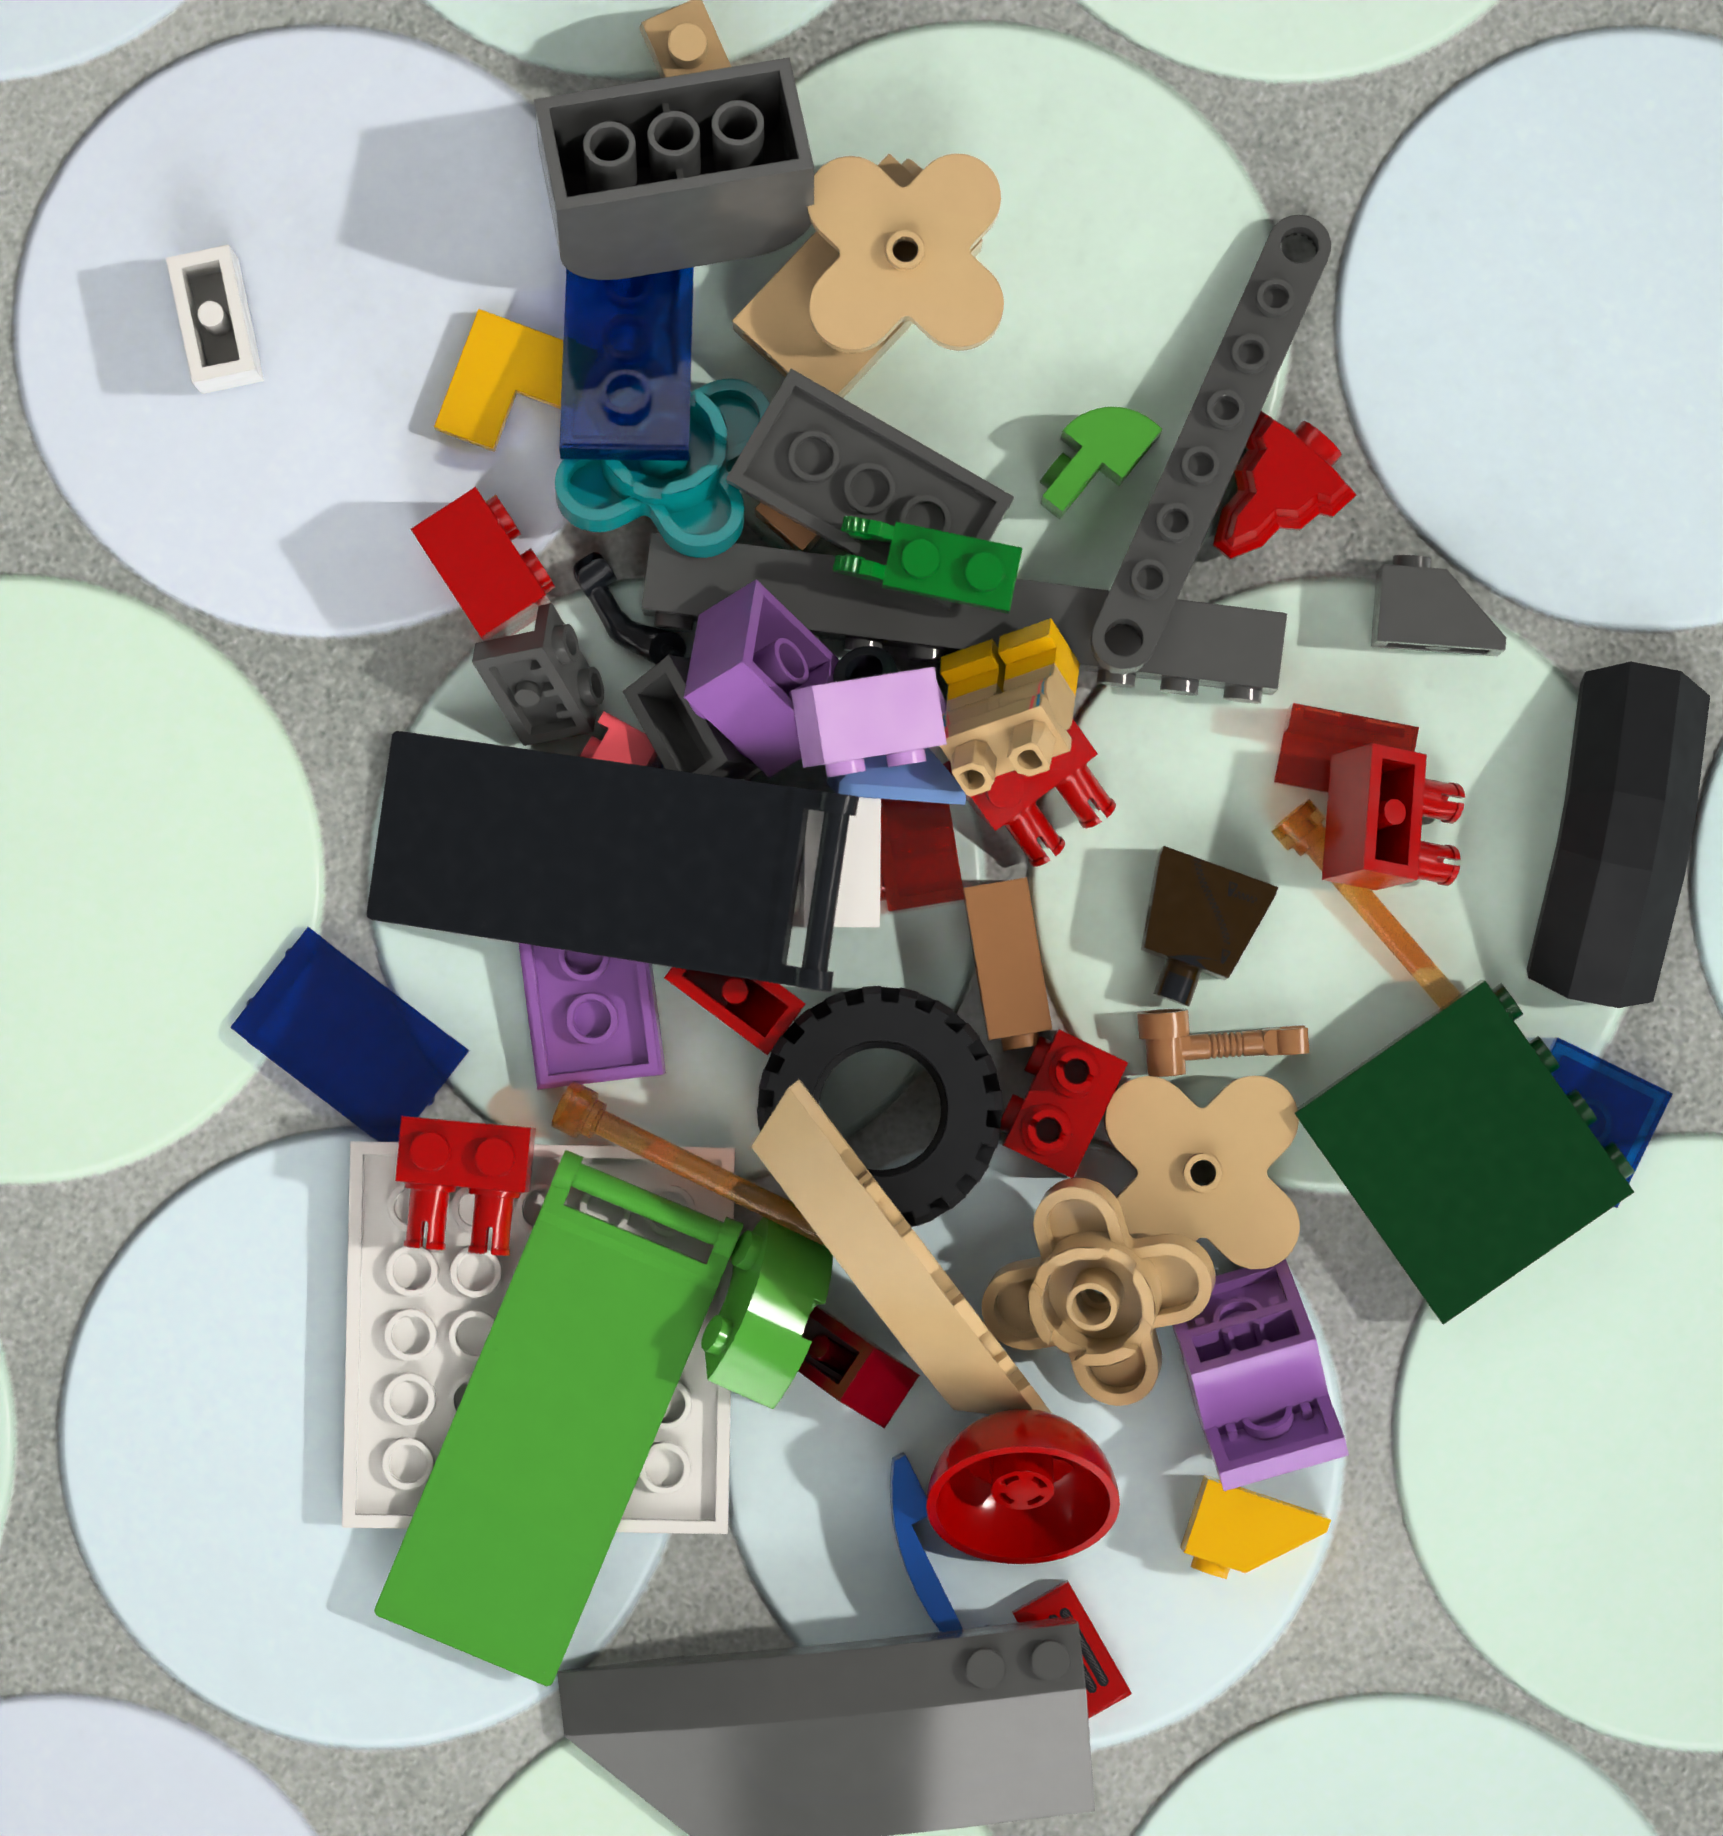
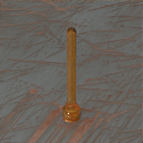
M1307 799L1280 821L1270 832L1287 851L1293 848L1299 856L1306 853L1322 871L1326 828L1322 822L1326 817L1310 799ZM1331 882L1439 1008L1445 1006L1461 994L1371 889Z
M573 1081L564 1092L552 1119L553 1128L573 1138H577L580 1134L591 1138L596 1134L825 1246L793 1202L606 1111L607 1104L598 1100V1092L576 1081Z

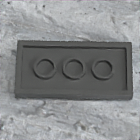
M792 368L789 370L726 478L728 484L851 555L865 558V560L887 565L891 544L871 539H857L842 532L844 516H856L881 521L895 526V522H901L990 541L1014 500V496ZM926 597L948 611L953 605V602Z

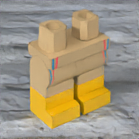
M1052 618L1000 636L998 647L994 640L990 639L941 657L940 674L948 685L946 712L942 714L947 745H941L940 748L951 763L952 774L964 793L970 797L991 790L996 776L1014 770L1018 774H1024L1028 777L1048 771L1052 757L1071 751L1072 738L1067 730L1070 729L1073 719L1080 663Z

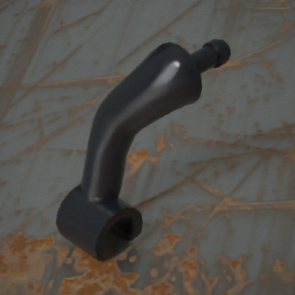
M590 553L575 563L573 567L574 578L587 598H589L608 635L614 642L654 664H658L668 655L685 656L686 645L678 633L635 622L621 610L607 587L616 581L617 578L601 553Z

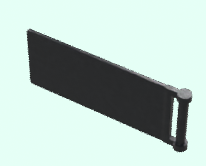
M395 731L391 738L367 917L371 920L831 992L834 972L827 970L850 815L857 816L859 797ZM810 809L823 811L824 815L802 967L787 965Z

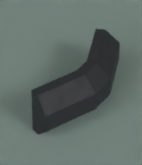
M1630 661L1586 671L1580 682L1565 801L1556 848L1527 965V976L1529 979L1568 999L1615 1008L1654 1001L1687 868L1696 819L1710 695L1682 671Z

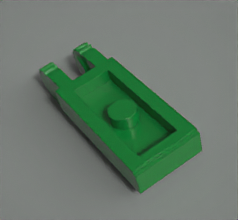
M844 516L842 532L849 534L853 538L890 543L891 546L887 565L865 560V558L849 554L844 556L837 555L835 556L833 566L835 572L883 583L882 588L1009 614L1023 548L901 522H895V526L881 521L856 516Z

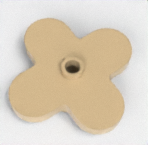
M966 154L945 155L932 161L906 187L899 186L873 162L856 156L833 159L815 173L814 205L807 206L809 218L815 230L840 254L839 258L814 285L809 301L812 326L825 344L845 353L865 352L882 343L902 321H911L934 343L955 351L974 349L987 342L994 335L1002 319L1004 309L1003 293L993 274L970 252L992 228L1000 210V185L988 165L978 158ZM907 241L914 243L918 250L917 256L909 262H902L896 259L893 254V248L898 242Z
M1144 1076L1134 1078L1117 1088L1105 1111L1104 1126L1113 1147L1136 1169V1177L1116 1197L1121 1205L1129 1235L1132 1238L1139 1239L1161 1234H1178L1188 1237L1195 1242L1199 1238H1206L1229 1261L1248 1269H1265L1283 1261L1292 1252L1297 1243L1300 1221L1295 1205L1268 1177L1267 1170L1291 1145L1298 1130L1299 1119L1294 1114L1298 1109L1290 1092L1282 1084L1271 1078L1247 1076L1232 1081L1205 1107L1199 1108L1178 1087L1159 1077ZM1200 1160L1210 1162L1215 1171L1213 1180L1203 1186L1196 1184L1191 1178V1168Z
M1069 1178L1060 1181L1045 1193L1034 1216V1234L1041 1257L1009 1263L994 1274L982 1299L983 1319L990 1332L1007 1346L1020 1350H1035L1057 1346L1061 1351L1068 1353L1079 1385L1089 1396L1097 1401L1114 1406L1133 1404L1143 1399L1152 1390L1161 1370L1162 1351L1155 1328L1184 1323L1198 1316L1208 1304L1213 1292L1216 1279L1215 1268L1206 1250L1188 1237L1178 1234H1161L1139 1239L1132 1238L1128 1233L1119 1201L1104 1185L1086 1178ZM1094 1290H1098V1291H1100V1292L1103 1293V1294H1099V1293L1095 1292Z

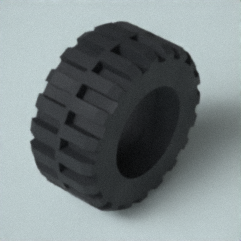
M867 986L847 992L842 991L825 998L824 1001L814 1007L808 1008L794 1020V1023L783 1036H780L773 1047L759 1084L757 1107L759 1130L761 1132L787 1089L798 1080L802 1082L819 1105L821 1091L826 1079L833 1069L847 1057L873 1048L893 1049L911 1056L929 1072L939 1093L941 1113L936 1134L924 1152L911 1162L893 1169H868V1171L911 1227L922 1225L954 1208L966 1198V1195L981 1180L989 1167L1001 1133L1003 1110L1002 1091L1000 1090L997 1077V1069L991 1054L987 1052L980 1040V1036L970 1024L966 1023L953 1012V1009L939 1000H934L917 991L901 987Z

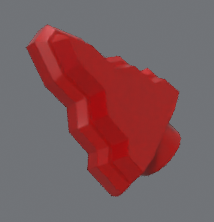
M1261 411L1245 446L1247 452L1234 471L1237 493L1221 511L1213 546L1231 560L1263 547L1279 529L1300 531L1318 515L1333 518L1357 496L1335 468L1332 467L1342 456L1337 446L1325 434L1306 421H1302L1294 431H1291Z

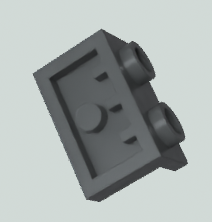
M552 603L538 606L534 631L475 643L472 663L523 746L594 732L597 707L604 700L603 681L599 671L595 667H590L581 653L573 627L570 624H564Z

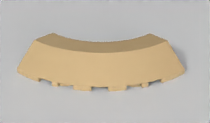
M798 1080L791 1085L751 1147L922 1372L953 1410L994 1414L1012 1409H1033L1052 1413L802 1082Z

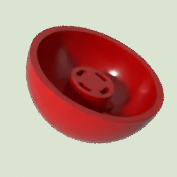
M1012 1409L997 1412L975 1421L963 1429L947 1445L932 1472L928 1486L926 1508L928 1519L935 1532L955 1549L973 1557L997 1563L1036 1564L1069 1557L1098 1542L1114 1525L1119 1513L1120 1500L1115 1475L1107 1457L1098 1444L1084 1430L1067 1419L1052 1413L1033 1409Z

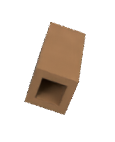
M1027 877L965 887L962 892L987 1041L1001 1039L1003 1051L1036 1046L1040 1038L1039 1033L1051 1031L1052 1023Z

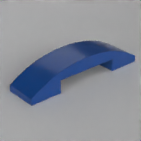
M902 1452L892 1457L890 1505L896 1541L904 1567L915 1592L940 1632L962 1630L963 1628L912 1527V1524L928 1517L926 1508L927 1496L906 1454Z

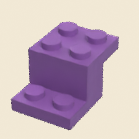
M1286 1258L1277 1265L1265 1269L1241 1268L1217 1275L1213 1292L1204 1310L1192 1320L1172 1325L1181 1350L1194 1407L1223 1490L1227 1491L1348 1456L1345 1436L1328 1394L1317 1339Z

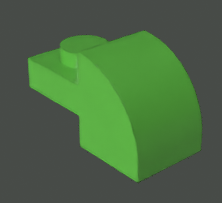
M1102 407L1081 414L1063 429L1060 438L1077 454L1071 459L1063 452L1041 478L1040 483L1047 488V491L1043 494L1040 504L1058 519H1061L1099 471L1120 486L1157 441L1162 428L1147 416L1123 407Z

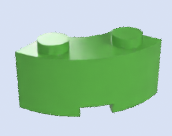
M767 1211L753 1231H745L736 1242L731 1257L733 1270L727 1296L719 1314L714 1316L708 1323L702 1337L701 1347L705 1351L708 1381L774 1409L792 1383L812 1343L802 1338V1334L811 1311L817 1304L824 1305L826 1303L831 1280L833 1255L816 1233Z

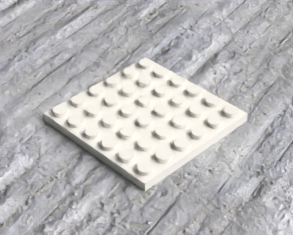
M350 1141L342 1528L408 1529L565 1150L583 1156L582 1163L724 1222L726 1216L734 1219L735 1148L534 1144L530 1192H521L520 1198L513 1199L509 1242L510 1256L491 1255L492 1227L489 1228L487 1253L477 1254L468 1252V1246H470L475 1194H469V1188L456 1187V1192H449L444 1242L446 1243L445 1250L426 1249L427 1221L425 1222L423 1248L404 1247L410 1189L404 1188L405 1182L395 1181L399 1142ZM571 1187L565 1201V1205L704 1263L708 1262L714 1247ZM731 1257L616 1532L728 1534L731 1391L707 1380L705 1351L702 1350L701 1341L708 1323L714 1316L719 1314L727 1296L733 1270Z

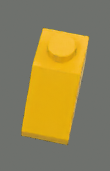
M1204 1475L1180 1548L1184 1553L1194 1556L1190 1567L1227 1579L1230 1568L1247 1573L1327 1533L1331 1519L1324 1514L1243 1487L1224 1491L1219 1479Z

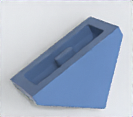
M925 748L927 761L888 767L886 755L864 758L866 771L827 778V784L837 794L866 798L966 804V794L953 775L929 748Z

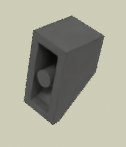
M1394 555L1392 565L1382 564L1376 571L1371 647L1498 656L1505 651L1506 636L1447 569L1431 568L1430 557Z

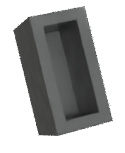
M668 655L622 691L665 769L749 781L762 771L749 758L743 756L734 747L732 742L709 720L700 718L684 698L691 658Z

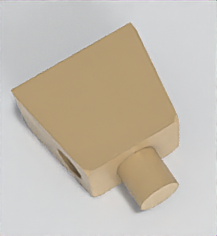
M690 0L651 17L640 24L639 29L661 78L731 67L702 0Z

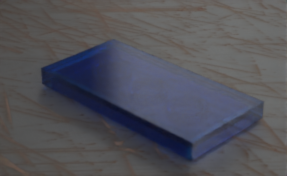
M694 267L616 280L589 279L578 276L566 269L559 442L560 459L689 461Z

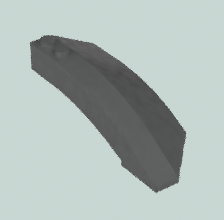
M1072 1616L833 1644L687 1657L676 1656L560 1670L557 1672L564 1736L689 1836H892L1095 1812L1087 1692L1079 1623Z

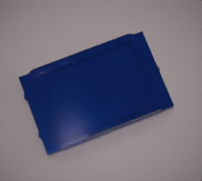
M310 927L306 928L293 947L286 950L285 957L256 995L247 1001L245 1009L230 1027L253 1047L378 1142H399L401 1116L420 1117L427 1106L434 1103L436 1094L470 1052L468 1048Z

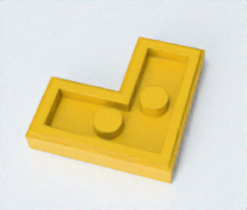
M478 309L434 428L439 432L495 452L517 393L577 415L585 393L587 377L595 367L598 353Z

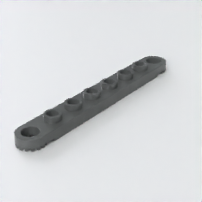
M1288 216L1280 220L1271 230L1095 622L1090 642L1093 657L1098 661L1099 666L1109 670L1110 673H1120L1122 675L1135 673L1142 667H1145L1151 659L1330 256L1331 239L1326 228L1318 220L1310 216ZM1298 233L1303 237L1305 235L1308 236L1307 239L1312 240L1314 247L1316 246V255L1305 263L1290 261L1281 250V243L1285 237H1290V234L1295 236ZM1126 624L1127 627L1132 626L1133 630L1138 631V635L1141 637V648L1135 654L1119 656L1108 649L1105 643V634L1110 628H1114L1115 625L1122 626Z

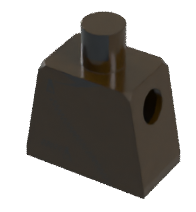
M1163 846L1159 850L1156 859L1141 944L1142 951L1166 959L1153 994L1189 1007L1202 972L1219 979H1228L1275 898L1278 887Z

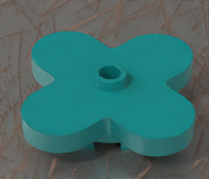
M623 353L602 360L588 375L584 390L587 416L600 437L570 452L558 466L555 475V495L561 514L572 525L590 532L611 531L641 516H648L666 543L683 555L694 558H707L725 552L738 540L744 526L743 497L739 489L726 482V478L770 405L767 397L751 383L730 378L710 382L692 392L681 388H674L664 370L656 362L638 354Z

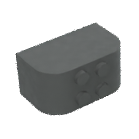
M790 57L534 99L538 148L560 258L565 268L578 276L596 280H616L756 257L774 252L800 238L812 224L807 206L814 205V164Z

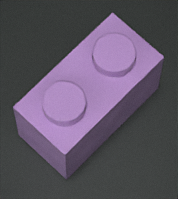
M934 667L791 690L803 768L825 764L827 777L866 771L864 758L886 755L888 767L927 761L925 748L947 745Z

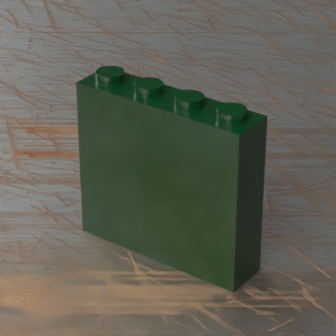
M1485 980L1478 981L1299 1106L1298 1110L1294 1113L1443 1325L1634 1193L1626 1178L1635 1172L1625 1156L1613 1141L1604 1147L1600 1144L1588 1127L1598 1119L1576 1088L1568 1094L1564 1093L1551 1074L1560 1068L1551 1051L1539 1036L1528 1042L1514 1022L1523 1015L1515 1000L1502 983L1491 989Z

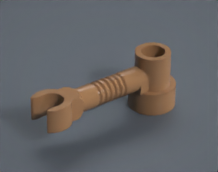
M1160 1009L1137 1013L1139 1039L1146 1040L1148 1076L1168 1077L1186 1074L1185 1061L1203 1060L1210 1059L1211 1057L1216 1059V1057L1222 1058L1223 1056L1228 1058L1229 1056L1241 1057V1055L1274 1056L1309 1053L1308 1028H1305V1025L1265 1028L1262 1030L1242 1031L1241 1033L1236 1031L1235 1033L1229 1032V1034L1224 1032L1223 1034L1217 1033L1216 1035L1214 1033L1210 1035H1190L1188 1009Z

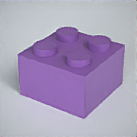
M756 579L699 614L684 698L700 718L709 720L732 742L734 747L743 756L749 758L768 777H771L802 758L791 690L834 683V669L839 659Z

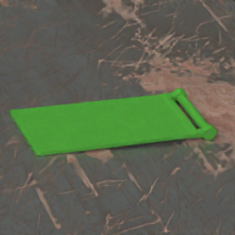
M565 1150L555 1172L539 1215L374 1609L378 1617L544 1686H550L554 1682L744 1225L727 1216L724 1222L587 1166L582 1163L583 1156ZM571 1187L714 1246L708 1262L704 1263L565 1205Z

